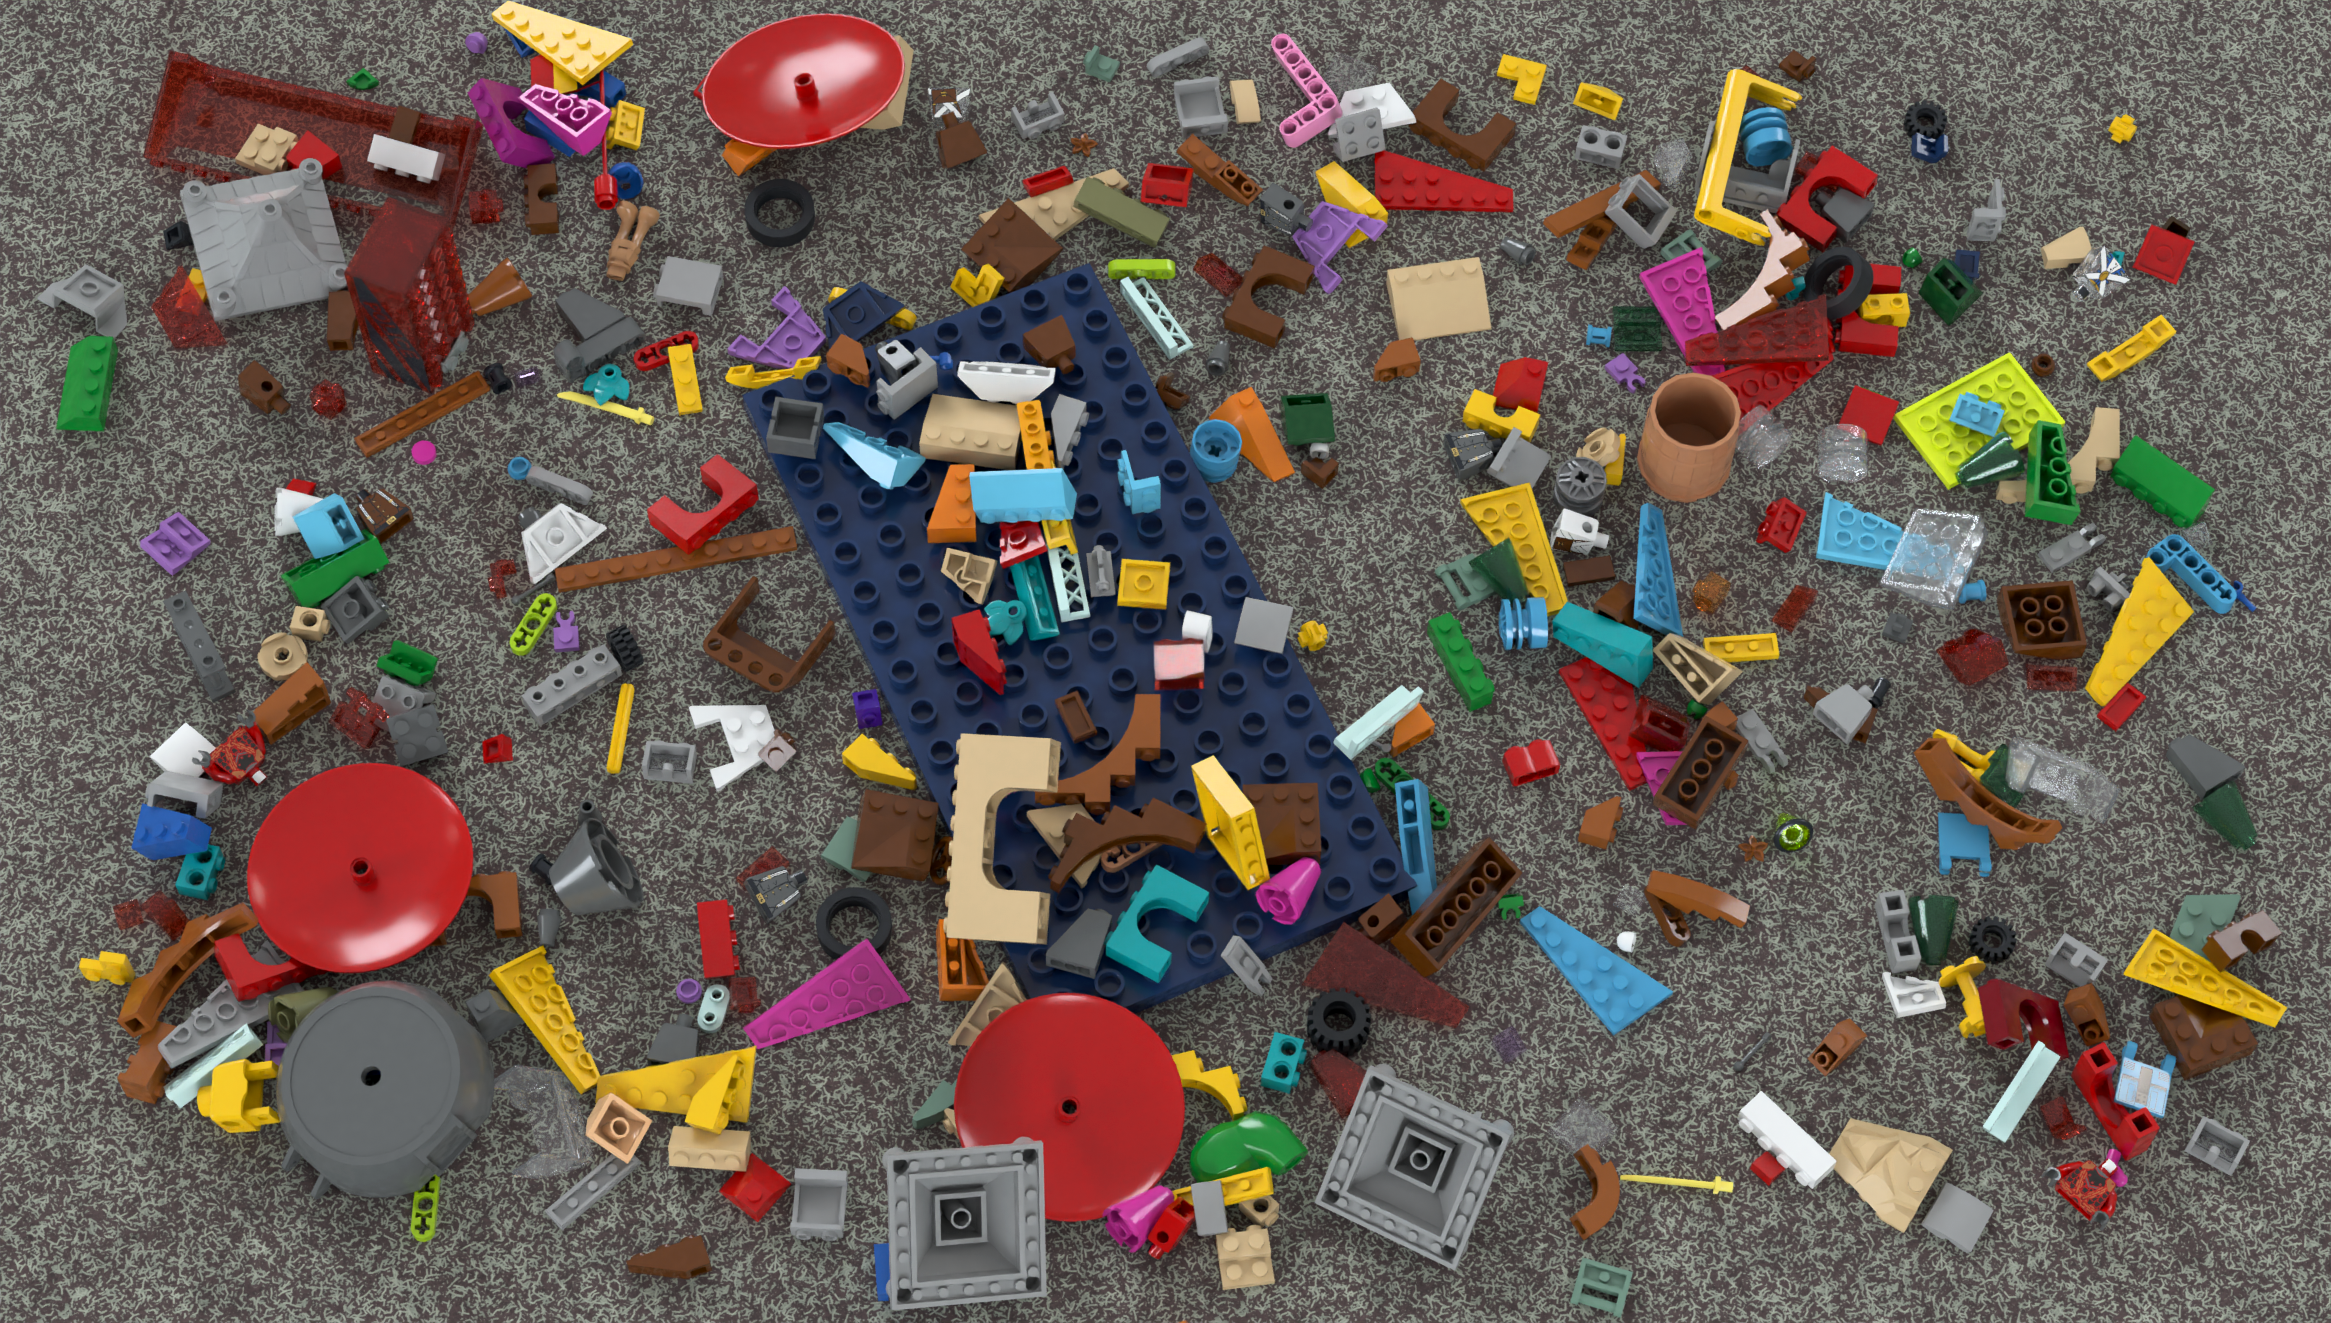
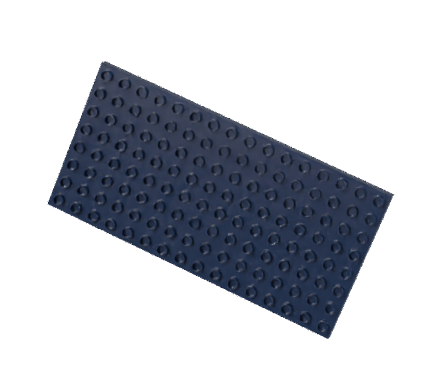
M1090 263L885 340L887 344L898 340L912 355L921 347L929 356H939L941 353L947 352L953 360V368L947 371L940 369L939 363H936L938 388L895 420L889 414L885 415L878 407L877 380L882 378L887 385L891 386V384L881 372L878 356L875 351L877 344L863 349L870 377L868 388L861 384H854L848 377L842 374H835L825 363L818 366L817 370H811L806 373L803 380L788 377L742 395L744 409L931 801L939 803L937 813L948 836H954V831L951 830V817L955 815L956 805H953L952 797L954 790H957L954 770L955 766L959 765L956 743L958 739H961V733L1051 738L1061 742L1059 781L1074 777L1091 769L1106 758L1119 744L1128 729L1134 712L1135 694H1160V759L1152 761L1135 759V786L1126 788L1110 786V812L1114 805L1139 817L1144 804L1149 805L1152 798H1155L1204 822L1191 766L1213 755L1241 792L1242 785L1318 783L1321 859L1319 866L1321 874L1300 918L1293 924L1277 922L1272 919L1275 916L1269 910L1266 913L1262 910L1256 897V892L1260 885L1247 890L1210 841L1206 831L1195 853L1176 846L1163 844L1114 873L1103 869L1100 858L1096 869L1092 871L1087 879L1085 887L1081 888L1071 876L1061 891L1057 893L1050 889L1051 880L1048 877L1053 866H1059L1061 861L1028 819L1027 812L1029 810L1066 806L1067 804L1055 803L1045 806L1035 803V791H1016L1015 793L1008 794L1000 802L996 813L993 854L994 876L997 882L1007 890L1034 891L1050 894L1047 945L999 942L1027 1000L1055 993L1087 994L1114 1002L1136 1014L1234 973L1233 969L1221 957L1222 952L1233 935L1240 936L1256 956L1263 961L1358 921L1361 915L1388 893L1397 904L1409 900L1408 892L1415 888L1417 884L1404 870L1402 855L1352 760L1333 743L1338 734L1287 637L1283 654L1234 643L1245 598L1249 597L1267 601ZM1062 315L1076 346V357L1071 360L1074 364V369L1067 374H1063L1059 367H1056L1053 384L1031 401L1040 400L1045 431H1050L1051 445H1048V451L1053 450L1056 468L1058 467L1051 427V412L1057 398L1061 394L1086 402V412L1089 413L1088 422L1085 427L1081 426L1079 443L1077 446L1073 445L1071 462L1069 466L1065 465L1063 470L1077 493L1071 523L1078 549V558L1090 617L1061 622L1048 553L1046 551L1039 554L1038 557L1060 634L1054 637L1031 641L1024 620L1022 621L1023 633L1012 645L1007 644L1003 633L990 636L995 638L999 650L997 652L998 659H1003L1006 673L1004 674L1007 684L1004 685V694L1000 695L960 661L953 642L951 620L952 617L979 609L982 617H987L988 619L990 616L984 609L991 602L997 600L1006 603L1012 600L1019 601L1010 567L1003 569L1000 564V556H1002L1000 548V522L992 524L981 523L976 515V542L928 543L927 527L949 466L962 465V463L925 459V462L904 486L886 489L879 485L880 482L870 478L823 427L821 436H819L820 441L816 459L769 453L766 437L770 419L772 420L771 415L775 397L823 403L825 417L823 426L826 423L840 422L865 432V437L887 440V446L895 448L903 446L920 454L919 443L923 423L933 394L987 401L980 399L958 377L960 362H998L1041 366L1024 349L1022 334ZM999 401V402H995V403H1002V404L1017 405V404L1011 403L1010 401ZM1022 439L1016 470H1027ZM1121 451H1127L1135 481L1159 476L1161 484L1160 509L1150 513L1132 514L1130 506L1125 505L1123 492H1125L1124 485L1120 486L1117 474L1119 472L1117 459H1121ZM974 465L975 472L1009 471ZM1040 520V521H1039V525H1040V528H1041V531H1042V534H1043V537H1044L1043 524H1042V520ZM1063 545L1058 548L1065 551L1068 547ZM1097 545L1103 546L1106 552L1111 551L1115 595L1091 597L1086 553H1092ZM947 548L998 561L983 605L975 602L969 594L941 572ZM1065 558L1061 568L1070 572L1075 564ZM1122 559L1170 563L1166 610L1117 606ZM1070 579L1066 583L1065 588L1074 593L1079 584ZM1075 600L1069 606L1070 613L1084 610L1083 605ZM1012 609L1010 615L1017 614L1018 609ZM1187 610L1212 616L1213 634L1208 653L1183 647L1182 627ZM1078 691L1097 730V735L1074 744L1055 705V699ZM1089 813L1095 822L1101 823L1104 814L1094 815ZM1216 827V828L1212 829L1211 831L1214 832V831L1218 830V828ZM1138 843L1126 846L1127 850L1131 853H1136L1141 849ZM1108 856V863L1112 861L1116 864L1119 856L1115 858ZM1156 865L1209 892V903L1197 922L1167 908L1150 910L1139 920L1137 927L1141 935L1148 941L1172 953L1171 964L1159 983L1106 956V946L1095 979L1046 966L1047 951L1088 908L1092 910L1102 909L1111 914V931L1114 932L1118 926L1117 920L1123 911L1127 912L1131 906L1129 902L1135 891L1139 892L1141 890L1144 876L1148 871L1152 872ZM1267 865L1270 878L1290 865Z

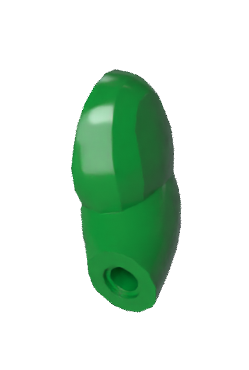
M1254 1111L1236 1121L1221 1123L1208 1130L1191 1151L1189 1167L1192 1176L1198 1183L1209 1182L1265 1167L1270 1168L1272 1174L1280 1176L1299 1164L1307 1155L1308 1150L1292 1130L1278 1117Z

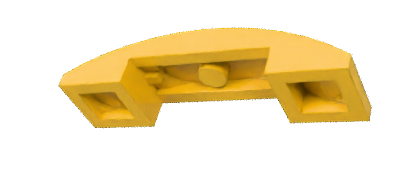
M2160 315L2144 325L2141 332L2109 353L2105 351L2087 363V366L2101 382L2109 380L2151 355L2174 336L2176 330Z
M821 356L797 359L794 367L790 369L755 373L753 364L730 367L725 378L731 384L752 389H759L788 377L803 380L806 373L811 370H817L821 362Z

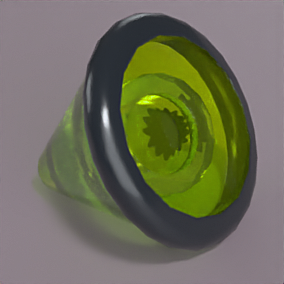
M1780 813L1773 837L1775 847L1785 853L1803 849L1813 837V826L1805 819Z

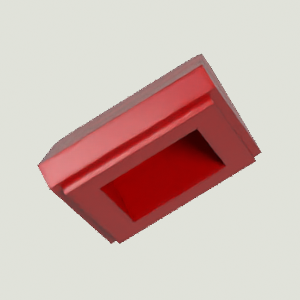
M293 478L286 489L312 496L316 483Z
M500 734L482 741L484 764L513 761L511 738Z
M1768 1151L1758 1157L1750 1167V1170L1768 1186L1786 1169Z

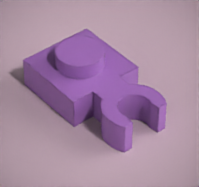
M1624 353L1608 362L1604 367L1619 385L1625 381L1628 391L1633 394L1636 392L1635 386L1632 385L1633 383H1639L1642 387L1645 386L1644 378L1635 375L1638 368Z
M570 611V617L567 620L561 619L560 612L556 613V621L560 627L553 628L555 653L580 650L578 626H572L575 622L573 611Z

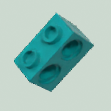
M208 844L207 851L186 854L175 884L180 895L208 900L210 894L215 893L218 885V880L216 879L218 871L224 869L226 861L219 846ZM211 858L209 862L201 863L203 859ZM203 880L200 885H193L196 881Z
M1278 1032L1274 1033L1261 1076V1086L1290 1094L1292 1086H1298L1301 1074L1297 1072L1298 1065H1304L1307 1050L1303 1049L1304 1039ZM1290 1049L1294 1052V1054L1291 1056H1286L1282 1053V1051ZM1278 1072H1284L1288 1076L1284 1079H1280L1276 1077L1275 1074Z

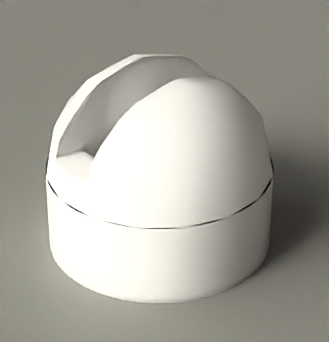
M1312 443L1310 456L1320 459L1328 458V444Z
M1629 931L1620 933L1617 937L1618 947L1623 951L1632 953L1634 949L1632 944L1635 945L1636 933Z

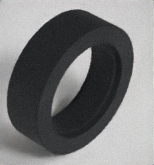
M788 179L765 181L750 192L745 202L744 211L747 228L750 234L764 245L771 247L795 245L805 239L814 226L815 210L812 196L804 186ZM776 198L790 199L796 202L802 209V215L798 222L786 229L769 228L760 222L757 215L760 208L766 202Z
M1836 247L1820 255L1809 267L1804 277L1806 285L1805 289L1802 290L1804 299L1812 308L1818 309L1820 314L1826 318L1844 317L1855 311L1867 298L1873 284L1872 267L1867 260L1852 248ZM1852 265L1854 268L1853 278L1845 291L1833 299L1823 300L1822 290L1830 275L1843 266Z
M860 887L844 888L831 894L821 904L816 916L817 936L821 947L831 958L837 960L855 947L841 944L830 932V924L833 917L842 909L852 906L866 908L877 917L879 922L878 931L869 942L879 955L887 948L892 936L891 913L886 902L875 892Z

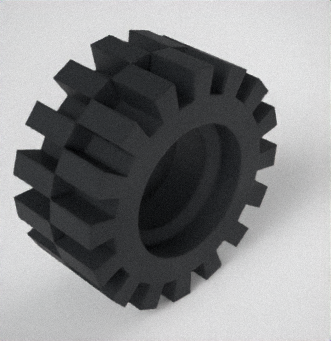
M1923 100L1921 105L1919 101L1915 102V105H1911L1909 110H1907L1904 120L1905 132L1908 131L1907 135L1909 137L1920 133L1936 140L1944 133L1947 124L1945 110L1940 111L1941 106L1939 104L1936 107L1933 106V101L1927 104V100ZM1920 117L1930 118L1934 125L1924 127L1917 122V119Z
M623 624L606 633L610 649L624 672L644 664L643 656L637 646L638 644L626 625Z
M1990 916L1985 917L1984 921L1982 918L1978 920L1969 936L1968 942L1969 946H1971V952H1975V956H1978V958H1983L1984 963H1987V961H1991V964H1996L1997 961L1999 963L2004 962L2005 958L2008 959L2017 941V938H2015L2016 932L2011 931L2013 926L2011 924L2006 926L2007 920L2005 919L1999 922L1998 916H1994L1993 920L1990 919ZM1987 933H1995L2001 938L2002 945L1998 948H1991L1984 943L1983 936Z

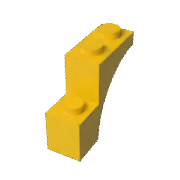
M1194 1050L1171 1055L1177 1066L1182 1087L1199 1089L1216 1097L1229 1111L1233 1121L1244 1116V1112L1247 1111L1244 1096H1239L1237 1090L1240 1088L1239 1077L1237 1073H1232L1231 1066L1204 1072L1201 1058H1196Z

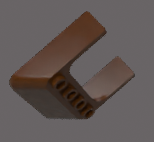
M752 576L703 642V649L711 658L768 691L777 693L798 684L804 678L836 635L835 623L832 620L827 622L798 662L790 659L738 628L737 621L760 590L758 578Z

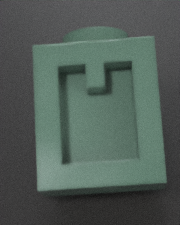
M1094 45L1091 52L1088 51L1083 61L1085 73L1109 83L1120 66L1119 61L1099 54V46Z

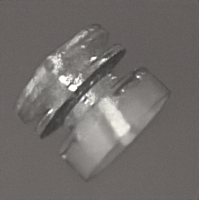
M1762 405L1751 410L1740 420L1735 447L1741 453L1747 452V459L1751 462L1753 461V465L1757 469L1765 468L1779 457L1793 437V432L1788 428H1784L1782 422L1774 423L1775 416Z
M1837 424L1823 428L1818 433L1817 451L1819 455L1817 462L1820 478L1827 482L1844 481V483H1854L1867 476L1868 456L1866 453L1868 450V436L1865 430L1851 424Z

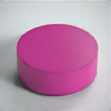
M429 441L417 442L412 448L414 461L421 465L433 462L436 458L435 446Z

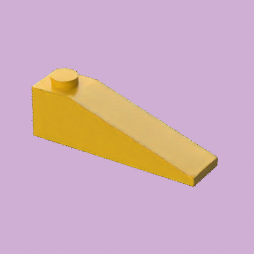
M1335 161L1315 172L1327 203L1348 209L1357 214L1367 215L1376 220H1382L1387 224L1388 212L1376 197ZM1356 229L1345 244L1348 248H1351L1367 239L1368 236L1359 229Z

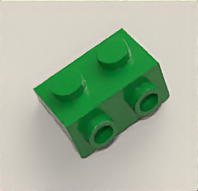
M395 640L390 653L379 657L376 666L383 669L387 675L399 676L404 678L406 683L419 686L432 679L438 658L404 642Z

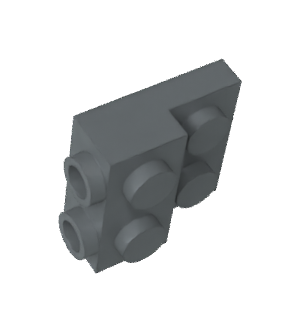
M359 576L354 577L321 605V608L347 644L351 643L366 629L374 630L390 616L386 611L389 608L387 602L382 597H377L374 593L377 590L375 584L370 579L365 580Z

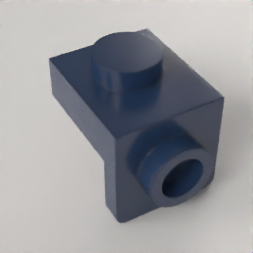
M1920 133L1912 136L1913 157L1929 163H1937L1949 151L1948 136L1942 134L1936 140Z
M1955 250L1954 262L1972 282L1979 279L1980 252Z

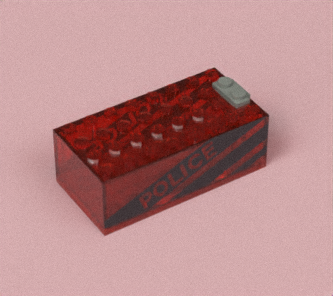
M390 197L383 204L347 266L344 275L372 372L432 394L435 387L439 388L441 386L443 373H448L449 370L453 371L456 368L458 355L461 351L464 352L468 346L469 340L465 337V334L473 329L475 319L472 315V307L470 306L469 295L465 286L466 282L463 278V270L460 265L449 218Z

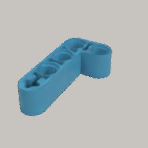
M2171 534L2148 551L2145 558L2150 557L2152 561L2158 562L2159 564L2155 565L2162 573L2171 567L2215 612L2224 614L2231 610L2237 597L2235 589L2183 537Z

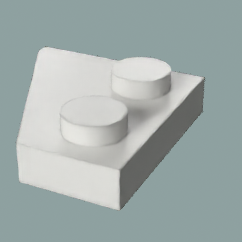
M1889 972L1882 974L1886 991L1897 1018L1944 1009L1946 1007V1001L1938 982L1922 981L1910 976H1906V979L1892 977Z

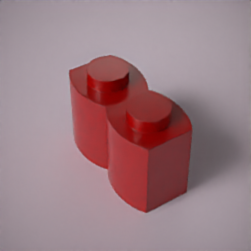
M1542 739L1532 741L1527 747L1513 746L1503 755L1502 762L1512 786H1519L1559 773L1560 763L1550 740L1542 741Z

